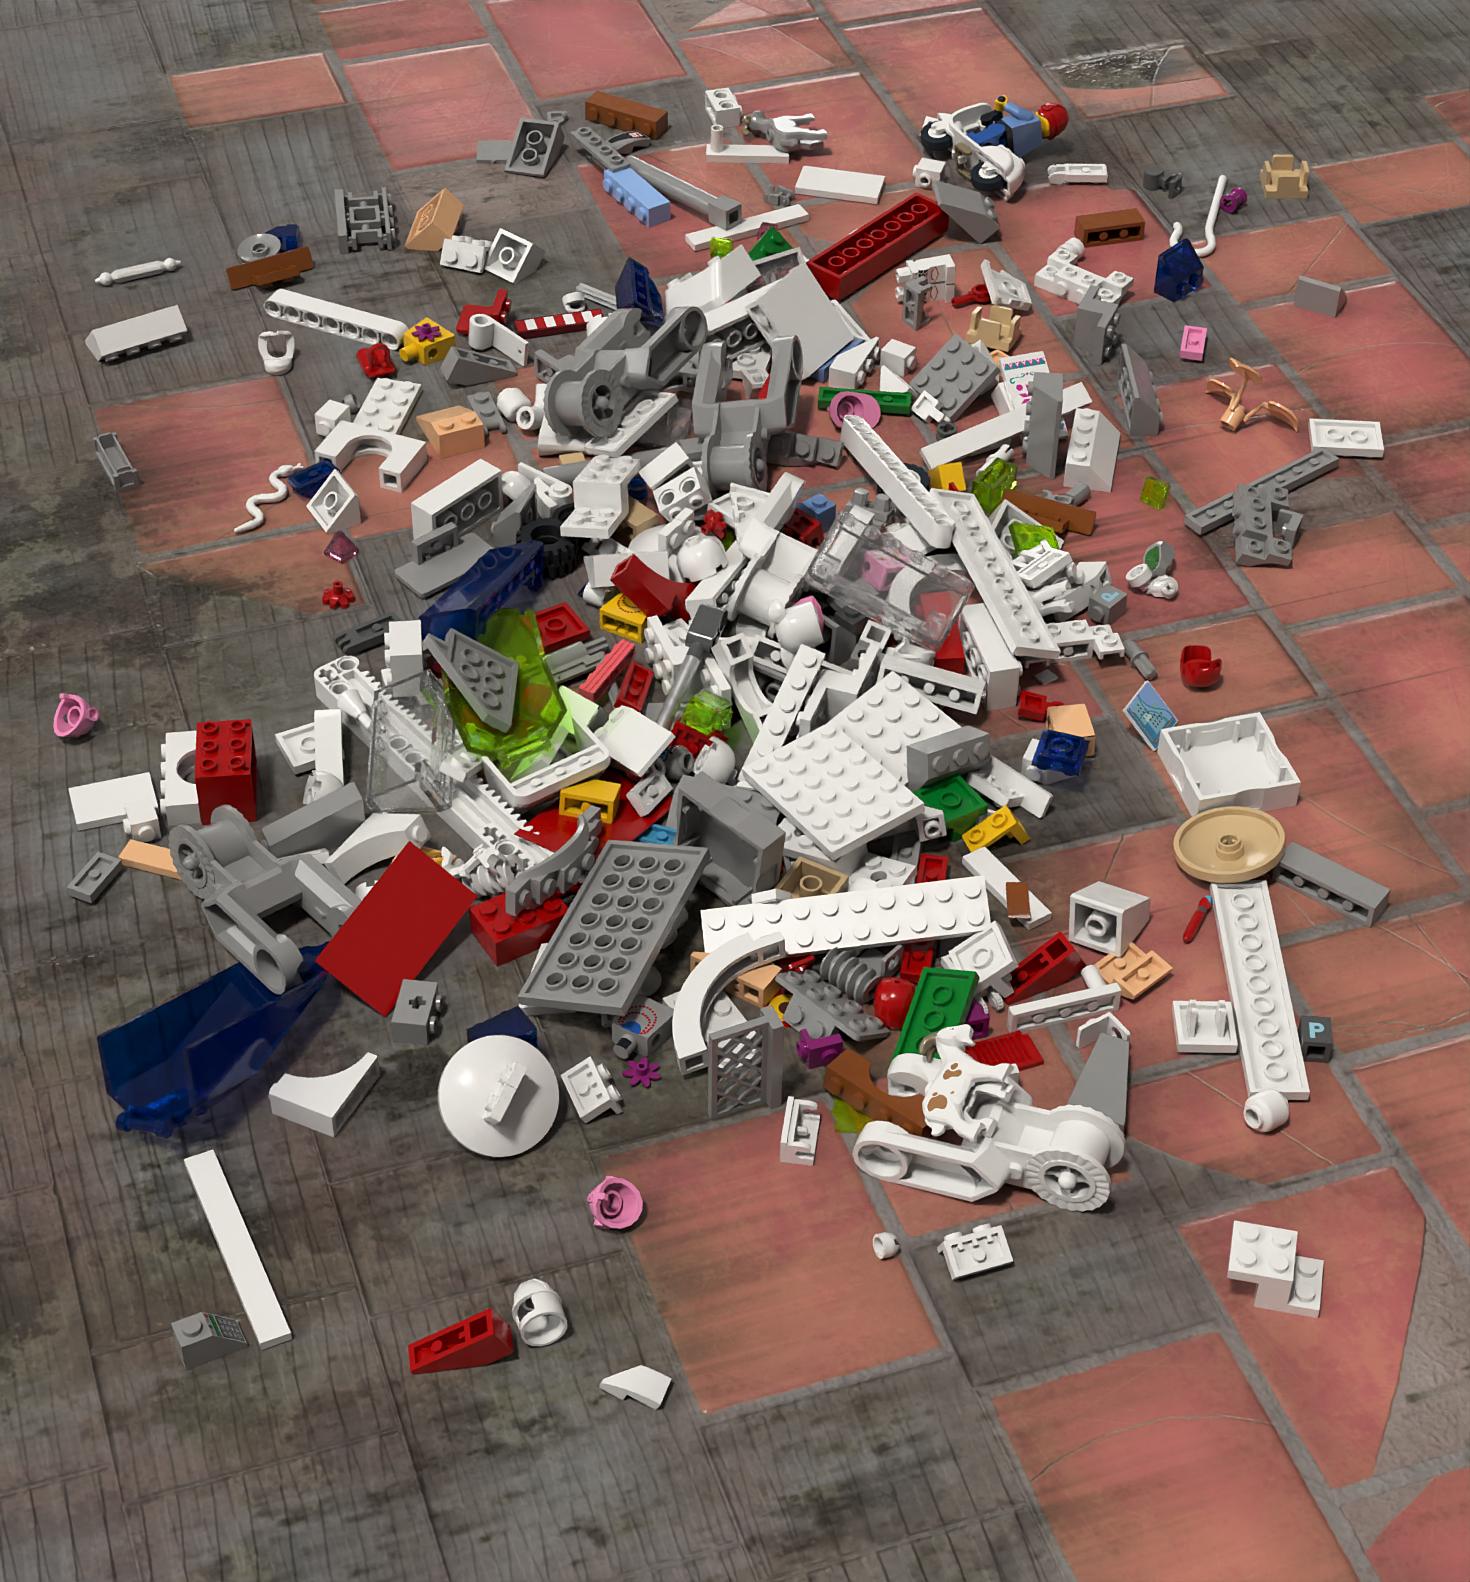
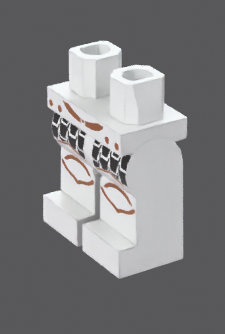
M950 254L919 259L915 262L909 260L906 261V267L896 269L895 276L898 284L909 282L921 276L927 278L925 286L932 284V289L924 293V304L937 300H944L945 303H950L951 299L954 298L956 266ZM904 286L896 287L895 296L898 302L903 301Z

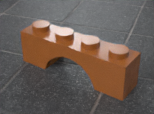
M849 1048L826 1066L823 1088L827 1089L831 1094L841 1098L856 1110L861 1111L875 1121L893 1123L912 1135L929 1139L933 1136L931 1135L932 1129L925 1122L922 1108L925 1096L922 1094L898 1097L881 1091L871 1081L869 1075L871 1062Z

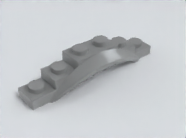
M783 431L770 436L766 463L785 466H807L826 463L839 466L844 442L825 437Z
M591 805L583 814L578 816L577 831L565 845L542 862L521 872L517 876L516 880L505 890L507 914L516 916L530 902L541 905L555 891L565 894L573 885L577 884L579 878L587 870L589 871L595 861L593 853L599 844L597 836L603 827L601 808Z

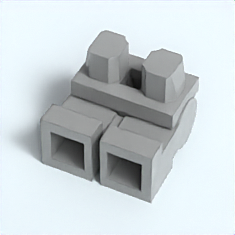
M857 488L853 493L852 499L846 504L845 512L839 511L836 514L833 536L836 537L854 505H858L875 513L874 522L864 544L878 548L881 545L878 535L886 532V527L892 525L895 508L891 507V499L886 494H878L875 497V502L868 501L869 491Z

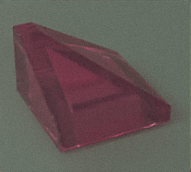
M339 530L325 549L324 555L343 564L357 554L359 549Z

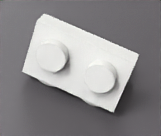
M452 235V239L444 238L440 265L483 273L486 253L490 250L493 242L475 240L472 237Z

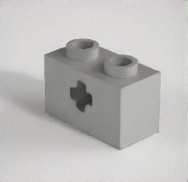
M403 979L391 1021L393 1042L428 1045L430 1035L436 1033V1013L441 1012L443 1006V995H439L438 982Z

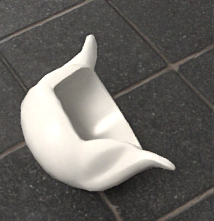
M507 471L502 474V492L513 501L532 484L520 472Z

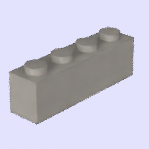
M1291 842L1285 849L1282 859L1274 867L1272 880L1369 928L1386 910L1390 895V889L1294 842Z

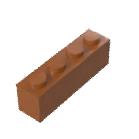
M596 91L585 101V120L626 132L640 131L653 140H657L668 130V111L601 91Z

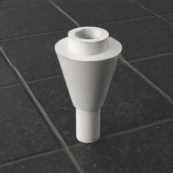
M352 689L342 692L337 701V708L355 720L360 721L367 731L374 730L376 724L369 717L359 691Z

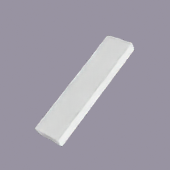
M985 846L963 856L962 864L974 876L984 875L986 888L1007 908L1006 882L1020 881ZM1028 890L1031 918L1018 920L1028 930H1031L1051 920L1052 912Z

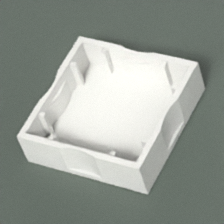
M1260 712L1224 718L1210 723H1194L1161 729L1157 753L1192 817L1210 809L1228 806L1249 807L1263 812L1296 806L1301 782L1288 759L1278 749L1274 736Z

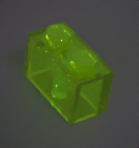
M997 457L972 481L971 494L975 495L983 510L992 512L1001 503L1005 488L1016 489L1018 465Z
M704 689L689 699L680 722L709 736L716 730L719 731L723 725L727 726L733 714L730 711L733 702Z

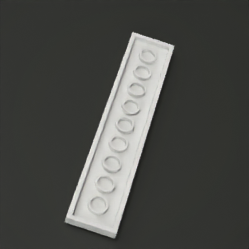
M931 488L929 493L955 521L952 543L1012 655L1057 660L1061 651L975 495Z
M984 875L781 900V902L755 903L701 910L706 953H711L722 944L749 932L752 940H756L763 935L780 931L785 943L786 957L784 958L824 954L837 946L840 951L971 936L977 932L984 931L986 926L991 923Z
M1267 881L1211 882L1210 893L1248 1098L1262 1090L1271 1088L1277 1090L1287 1100H1308L1310 1090Z

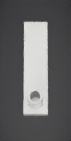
M713 125L711 126V144H707L706 162L789 164V152L778 150L773 145L723 144V126Z
M1088 965L1082 969L1081 975L1089 989L1010 1006L1008 1008L1006 1027L1009 1033L1018 1030L1025 1032L1119 1010L1121 989L1118 983L1106 985L1095 965Z

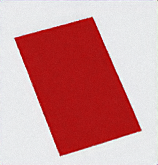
M606 769L597 780L621 784L620 802L613 823L603 822L602 830L597 836L599 844L593 853L595 856L594 863L608 840L632 842L668 813L673 797L666 795L649 814L640 817L626 796L637 782ZM559 798L524 825V827L533 826L531 831L519 829L514 835L552 852H556L577 831L578 818L559 814Z

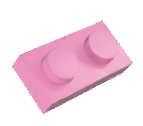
M1185 325L1179 358L1190 361H1202L1207 328Z

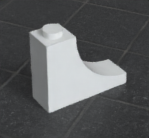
M372 813L324 864L327 870L345 884L365 868L384 859L397 856L409 841L420 849L431 838V835L420 814Z
M367 1052L360 1061L350 1068L324 1077L307 1078L285 1073L278 1083L272 1085L269 1091L272 1114L335 1137L380 1077L378 1056Z

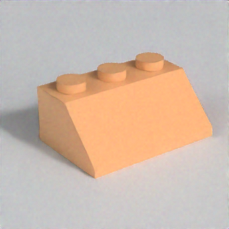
M444 188L417 211L405 247L414 250L439 251L443 247L444 238L452 239V235L458 229L457 223L462 217L461 212L464 204Z

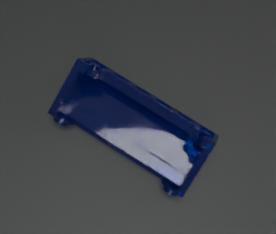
M534 540L489 549L432 606L419 616L422 640L430 633L445 641L446 634L452 628L477 641L480 633L485 634L487 632V621L522 585L528 586L529 590L536 592L542 587L544 543Z

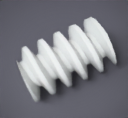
M509 854L506 856L505 862L499 860L496 863V874H493L482 863H479L470 872V879L465 880L462 878V883L478 896L477 898L490 894L505 892L524 870L520 859L516 855Z

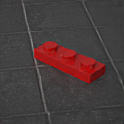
M631 660L623 677L614 707L618 708L623 705L640 713L654 672Z

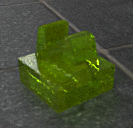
M1152 476L1147 477L1140 500L1157 509L1164 508L1171 486L1163 480Z

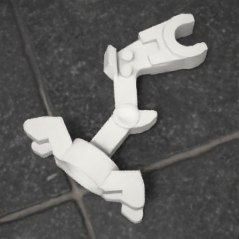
M481 844L474 849V855L465 864L459 858L453 863L454 865H451L454 857L453 854L445 847H442L441 850L444 857L441 867L457 880L460 877L469 880L470 872L479 863H482L486 869L496 874V863L499 860L506 861V856L498 850Z

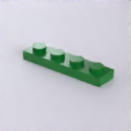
M819 387L817 408L827 409L836 394L849 391L872 396L878 402L880 412L898 415L910 414L912 393Z

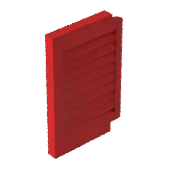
M1020 1030L975 1042V1046H966V1054L977 1062L995 1066L1001 1063H1016L1019 1071L1044 1065V1059L1029 1034L1022 1035Z

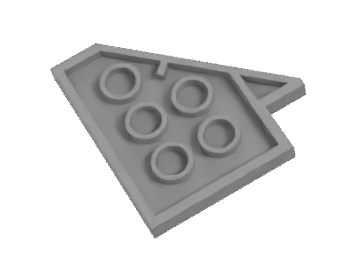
M452 628L446 634L445 641L428 633L423 643L480 719L490 727L506 733L512 723L519 663Z

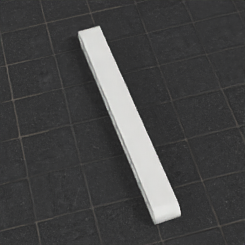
M856 415L844 416L840 441L844 442L845 447L931 546L942 549L949 548L951 546L955 521L862 417Z

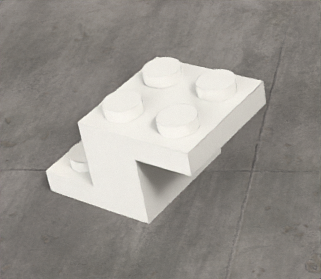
M1234 1220L1227 1278L1256 1283L1254 1307L1318 1318L1324 1260L1296 1256L1298 1231Z

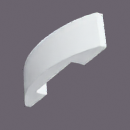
M315 710L316 770L333 774L340 779L344 786L342 710Z

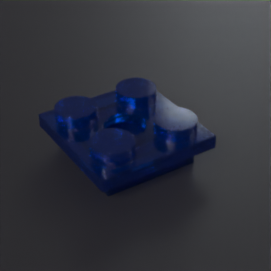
M1048 729L1043 731L1031 765L1036 766L1040 770H1054L1063 772L1067 776H1079L1090 741L1084 740V737L1054 730Z

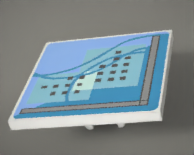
M1148 680L1144 682L1122 710L1152 751L1158 748L1161 729L1174 727L1178 722V719Z

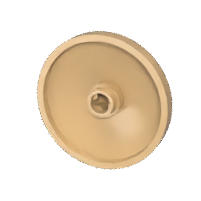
M1241 806L1214 808L1191 817L1178 829L1173 842L1174 855L1178 865L1189 875L1214 883H1236L1259 877L1273 869L1280 862L1286 848L1284 830L1274 817L1258 809Z

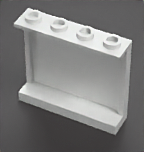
M805 262L789 270V273L759 298L745 306V309L771 348L775 337L798 336L803 353L802 380L814 373L854 338Z

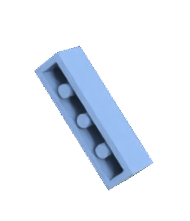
M627 168L612 173L609 169L604 170L603 187L605 191L611 194L646 226L652 227L670 220V201L634 170Z

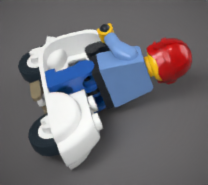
M1002 95L995 100V110L993 111L989 104L978 103L962 108L953 114L938 113V121L928 123L922 128L920 132L921 144L924 148L931 151H943L946 149L951 151L952 158L956 162L957 171L967 180L971 181L974 188L984 192L993 191L1007 202L1021 186L1024 179L1025 163L1021 157L1040 146L1042 139L1052 140L1066 129L1069 115L1061 104L1046 103L1034 114L1010 101L1007 102V97ZM1005 110L1012 115L1003 118V111Z

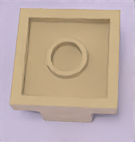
M1273 155L1271 167L1269 161H1264L1259 177L1265 198L1307 199L1309 176L1307 162L1302 161L1300 169H1293V155Z
M992 305L989 320L981 318L982 307L977 306L972 312L970 329L966 333L965 341L974 344L981 339L986 347L1008 352L1021 336L1022 328H1019L1021 316L1016 315L1012 320L1013 309Z

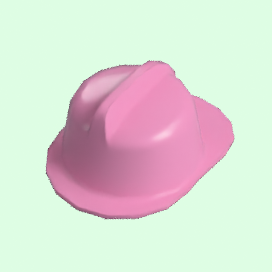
M840 392L835 395L830 406L827 407L832 421L840 428H842L843 418L846 415L862 417L871 428L875 427L879 422L881 415L878 402L872 396L863 393Z

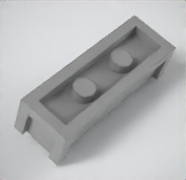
M116 432L99 435L98 438L94 437L95 454L116 493L139 487L136 468L133 469L122 450Z

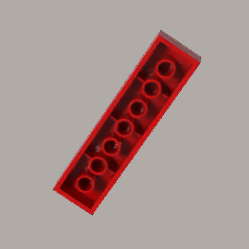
M916 192L807 261L806 265L825 294L840 301L948 230L949 215L938 206V202Z

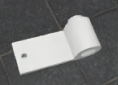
M485 314L471 316L468 339L471 347L475 350H484L494 346L522 366L527 365L529 342Z
M522 462L518 464V472L525 475L531 483L534 484V479L539 478L549 486L548 497L558 504V508L573 503V493L570 485Z

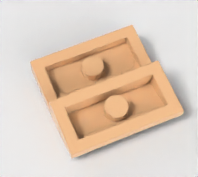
M1132 942L1121 958L1110 953L1094 964L1106 985L1118 983L1121 989V996L1133 1000L1172 972L1173 969L1154 951L1151 950L1145 954Z

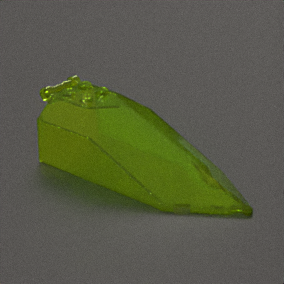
M485 607L478 610V614L469 618L457 631L519 663L512 723L509 730L504 733L483 722L442 667L441 673L446 706L467 752L499 759L504 770L511 767L510 764L543 750L548 752L554 749L551 738L566 714L567 707L560 681L534 609H527L524 611L525 614H520L517 608H494L488 610Z

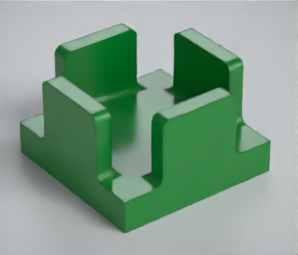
M958 773L912 792L924 802V806L943 811L946 830L950 829V839L952 842L963 839L962 835L976 826V819L988 813V804Z

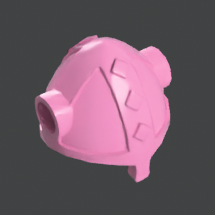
M60 694V699L62 700L54 717V732L57 736L75 738L86 734L93 727L95 721L98 720V710L91 707L88 702L78 695ZM64 715L67 716L68 723L64 721Z
M606 1176L605 1180L591 1191L587 1197L591 1213L595 1219L593 1225L602 1229H621L631 1226L638 1220L642 1212L643 1200L639 1190L631 1182L623 1178Z

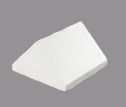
M334 469L306 506L328 534L361 524L358 495L340 472Z

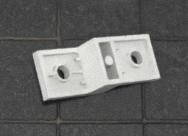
M608 455L595 456L573 481L575 510L560 526L561 536L609 539L629 513L628 484L641 469L640 459H632L631 456H621L618 458H609Z
M656 615L647 617V628L644 629V635L648 648H645L644 652L646 661L653 666L656 679H660L662 682L664 694L668 695L689 647H686L685 644L674 647ZM704 652L682 702L701 698L704 705L707 704L709 711H713L715 717L721 720L722 730L731 728V687L713 655Z
M869 645L866 653H862L860 656L858 670L854 669L852 675L824 669L820 679L816 678L814 681L812 695L808 694L806 697L804 711H800L797 716L796 726L800 728L796 739L828 723L876 684L879 670L880 646Z
M787 817L778 825V827L786 832L784 856L798 859L801 856L849 876V886L857 878H866L874 881L882 879L877 881L879 883L877 888L909 885L914 876L918 874L915 865L869 853L867 843L833 861Z

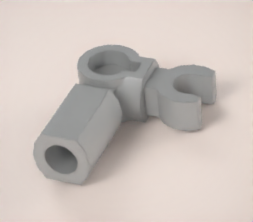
M1079 482L1064 495H1052L1051 491L1042 490L1043 498L1074 506L1081 504L1091 494L1089 486L1082 482Z

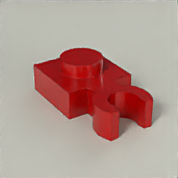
M1022 690L1019 696L1017 715L1043 721V718L1047 717L1048 707L1063 706L1064 704L1058 701L1046 702L1047 696Z

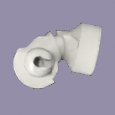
M1147 564L1137 565L1126 575V579L1131 587H1138L1143 592L1146 591V594H1152L1154 597L1170 599L1174 597L1178 590V583L1171 576L1164 575L1151 580L1152 572Z

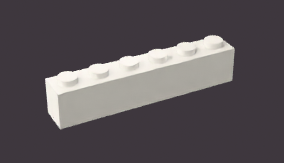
M737 540L725 552L728 560L727 565L724 568L722 565L717 567V573L703 579L685 600L686 611L690 614L691 621H693L701 603L725 610L728 608L732 594L735 592V583L743 575L748 562L751 561L738 550Z

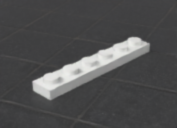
M803 644L800 645L743 767L784 746L825 659V653ZM742 769L737 778V783L745 779Z

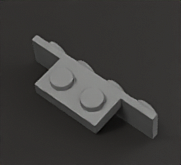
M581 127L570 132V136L592 154V160L603 170L609 169L612 173L631 167V163L589 127Z

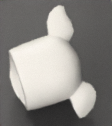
M779 599L773 600L768 609V618L774 623L777 639L782 646L780 658L788 672L801 644L813 648L824 641L819 626L818 613L811 601L785 609Z

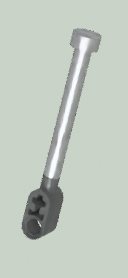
M701 603L695 614L685 640V646L689 647L655 722L668 731L704 652L712 654L711 648L717 644L728 616V611L725 609ZM647 770L642 777L628 772L626 775L629 779L638 783L649 771Z

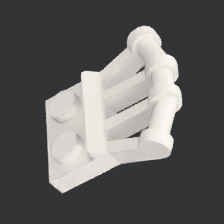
M1046 539L1040 541V545L1028 551H1021L1016 559H1010L1025 587L1028 586L1034 589L1043 586L1047 579L1054 574L1061 573L1065 566L1073 561L1069 552L1051 548Z

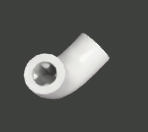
M536 384V397L533 407L523 406L518 410L516 420L520 428L526 430L541 428L545 415L543 399L547 384Z

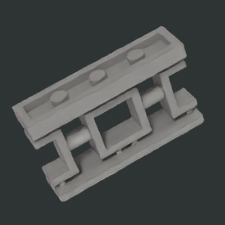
M381 187L382 193H378L377 190L373 191L374 196L357 198H352V192H348V196H344L343 189L334 190L340 254H349L348 247H353V250H357V244L378 242L379 248H383V245L387 244V249L392 250L391 242H396L391 194L386 195V187ZM379 203H383V211H379ZM349 205V213H345V206ZM381 226H385L386 234H382ZM347 229H351L352 237H347Z

